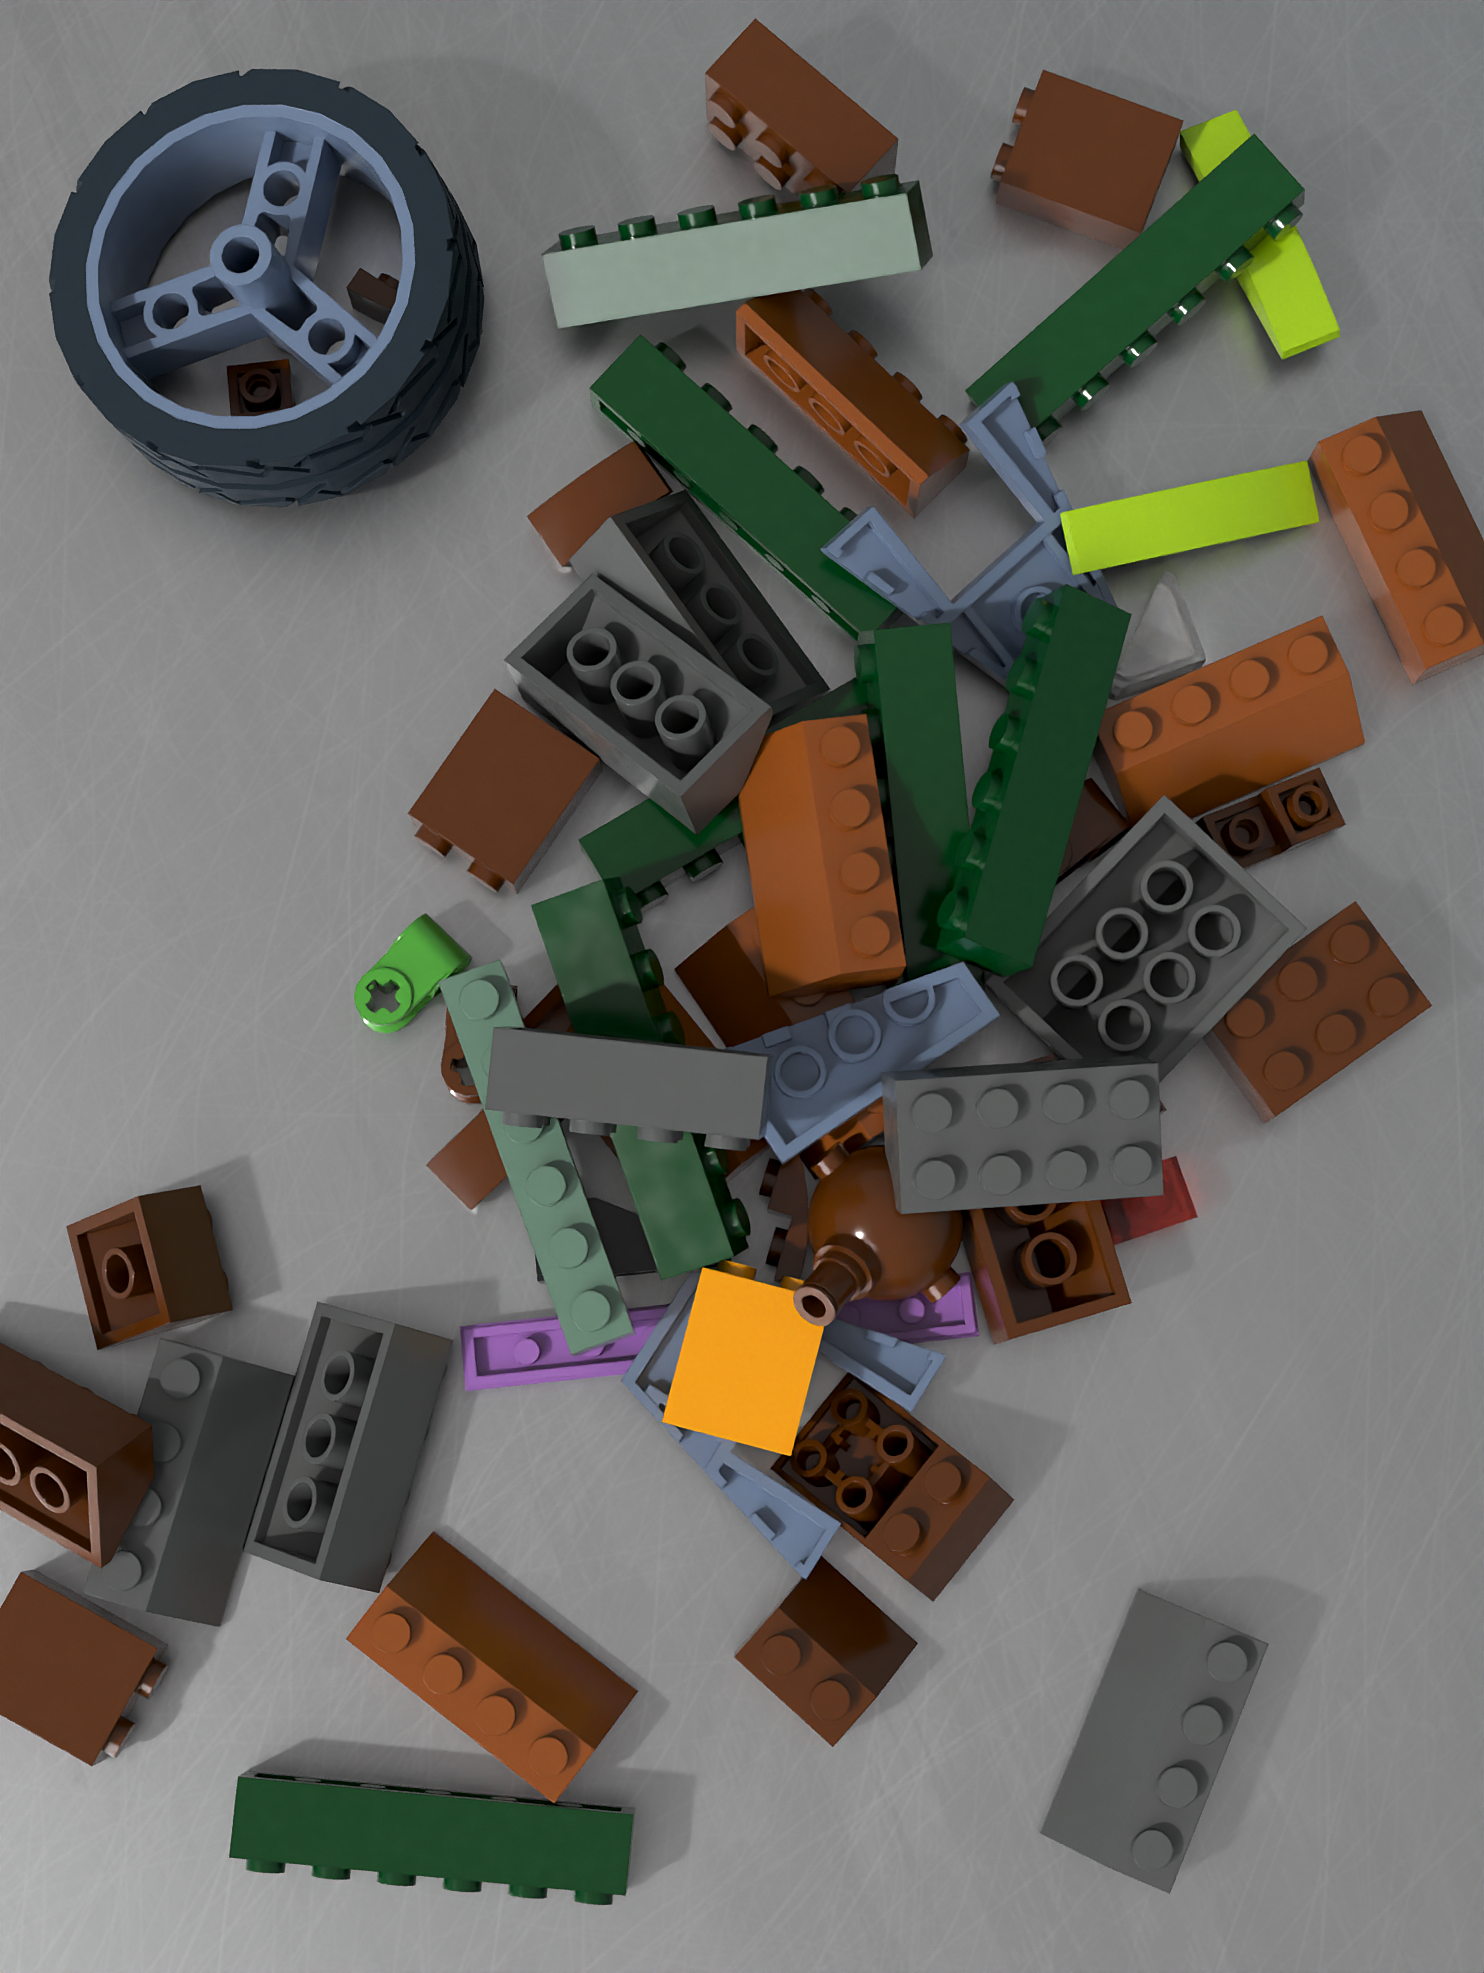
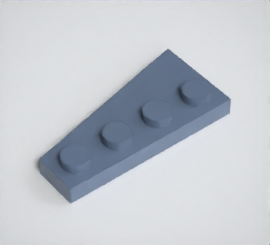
M964 962L889 988L884 990L883 993L852 1004L842 1005L826 1011L825 1014L789 1027L779 1028L763 1034L762 1037L724 1049L774 1054L766 1135L763 1137L784 1165L881 1099V1072L925 1069L998 1020L1000 1014Z

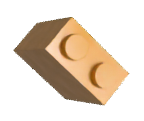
M722 1260L718 1262L716 1270L702 1267L662 1422L791 1456L824 1326L813 1325L803 1319L794 1306V1293L803 1284L804 1280L782 1276L780 1287L754 1281L757 1269L743 1264Z

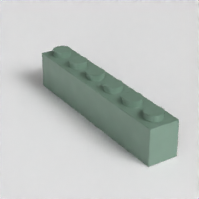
M499 959L438 981L571 1355L576 1357L636 1335L559 1118L551 1117L550 1125H542V1128L518 1127L501 1124L502 1111L485 1110L494 1027L503 1026L526 1028L501 960Z

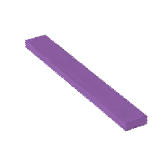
M972 1272L957 1273L961 1277L958 1283L946 1295L934 1303H931L922 1292L909 1298L894 1301H878L863 1298L848 1302L835 1317V1319L868 1330L870 1329L910 1344L979 1336ZM670 1304L627 1308L636 1335L576 1357L570 1353L557 1316L460 1326L466 1391L623 1375L633 1363Z

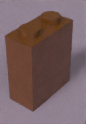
M1043 70L1036 89L1032 90L1024 87L1019 98L1012 123L1021 126L1014 146L1003 142L995 160L990 178L1000 182L996 204L1124 250L1143 232L1184 120Z
M494 689L408 812L413 824L419 828L414 837L427 848L444 858L452 850L469 861L471 865L466 872L490 890L498 893L501 887L505 885L518 894L603 771L600 758Z
M34 1569L22 1571L0 1608V1715L90 1766L104 1761L107 1754L117 1758L136 1726V1723L128 1719V1716L141 1695L149 1700L168 1669V1664L160 1660L168 1644Z

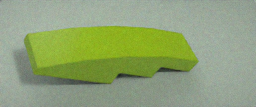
M1236 109L1180 131V148L1200 182L1251 135ZM1296 225L1276 241L1268 235L1250 251L1255 259L1236 278L1283 360L1339 338L1340 328Z
M1307 460L1060 513L1073 575L1174 555L1320 522Z

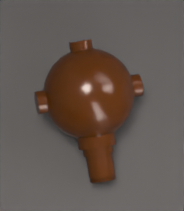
M837 1142L811 1165L810 1168L820 1178L810 1200L807 1218L809 1240L815 1255L813 1260L814 1267L813 1272L793 1296L794 1306L803 1319L813 1325L826 1326L835 1319L848 1302L863 1298L878 1301H894L909 1298L922 1292L931 1303H934L946 1295L958 1283L961 1277L951 1265L957 1256L963 1237V1210L901 1214L896 1210L891 1172L885 1154V1145L867 1146L849 1153L840 1142Z

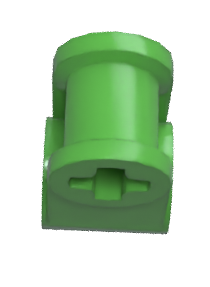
M428 914L421 915L398 936L388 952L357 983L354 1000L360 1017L366 1026L375 1032L390 1034L400 1031L433 998L442 993L438 981L463 973L473 957ZM379 989L387 995L396 989L395 999L399 1007L392 1013L385 1008H381L376 1013H373L375 1003L372 999V994Z

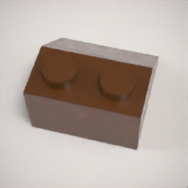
M201 1185L137 1196L66 1226L97 1350L193 1325L233 1310L228 1293L227 1276L222 1269L212 1231V1217L206 1207Z
M821 1556L807 1579L801 1577L734 1652V1658L829 1745L834 1747L878 1697L918 1643Z

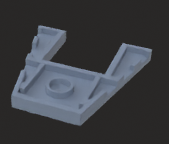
M1013 381L1003 384L965 418L959 426L1037 523L951 601L874 506L866 507L820 548L823 554L918 624L928 625L950 622L952 648L1004 687L1011 666L1021 656L1027 636L1022 631V624L1026 612L1034 600L1042 598L1059 587L1068 584L1117 607L1101 570L1078 575L1072 574L1060 513L1073 510L1065 491L1059 490L1044 457L1047 454L1036 428H1031L1017 399L1021 395Z
M691 1271L621 1382L789 1562L797 1573L807 1579L841 1523L732 1453L731 1451L737 1442L662 1422L701 1273ZM834 1319L830 1324L824 1326L818 1349L819 1354L909 1412L913 1411L946 1358L942 1353L838 1319Z

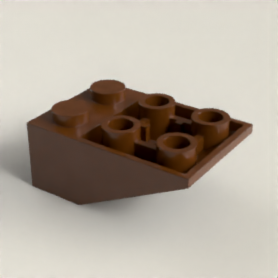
M847 1372L798 1433L791 1456L782 1454L770 1468L817 1508L841 1523L840 1526L933 1602L1014 1501L990 1476L897 1403Z

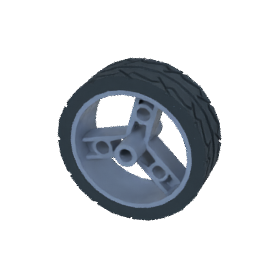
M251 69L242 76L239 75L238 70L196 80L152 102L145 115L142 111H139L104 142L79 177L76 193L71 192L53 242L49 275L51 292L49 296L55 337L78 386L103 416L153 465L190 489L200 488L199 493L240 506L288 507L295 501L298 502V506L342 497L384 476L392 464L396 468L433 435L458 399L460 386L464 387L481 339L484 284L477 244L455 198L439 175L426 151L417 145L419 142L389 109L353 87L348 86L341 89L338 88L340 85L339 81L298 69ZM339 175L350 177L381 193L394 205L401 227L403 266L396 301L379 337H376L313 283ZM253 177L242 224L227 228L214 240L209 253L210 265L147 288L149 277L164 246L184 220L215 194L247 178ZM298 195L292 203L284 206L290 198ZM279 236L288 237L285 256L281 255L274 246ZM233 299L240 305L211 313L215 307ZM187 316V319L184 321L182 325H180L177 328H174V326L180 319ZM267 337L273 345L282 351L289 352L330 388L292 408L259 416H215L184 408L160 395L152 382V378ZM344 340L340 349L327 355L332 345Z

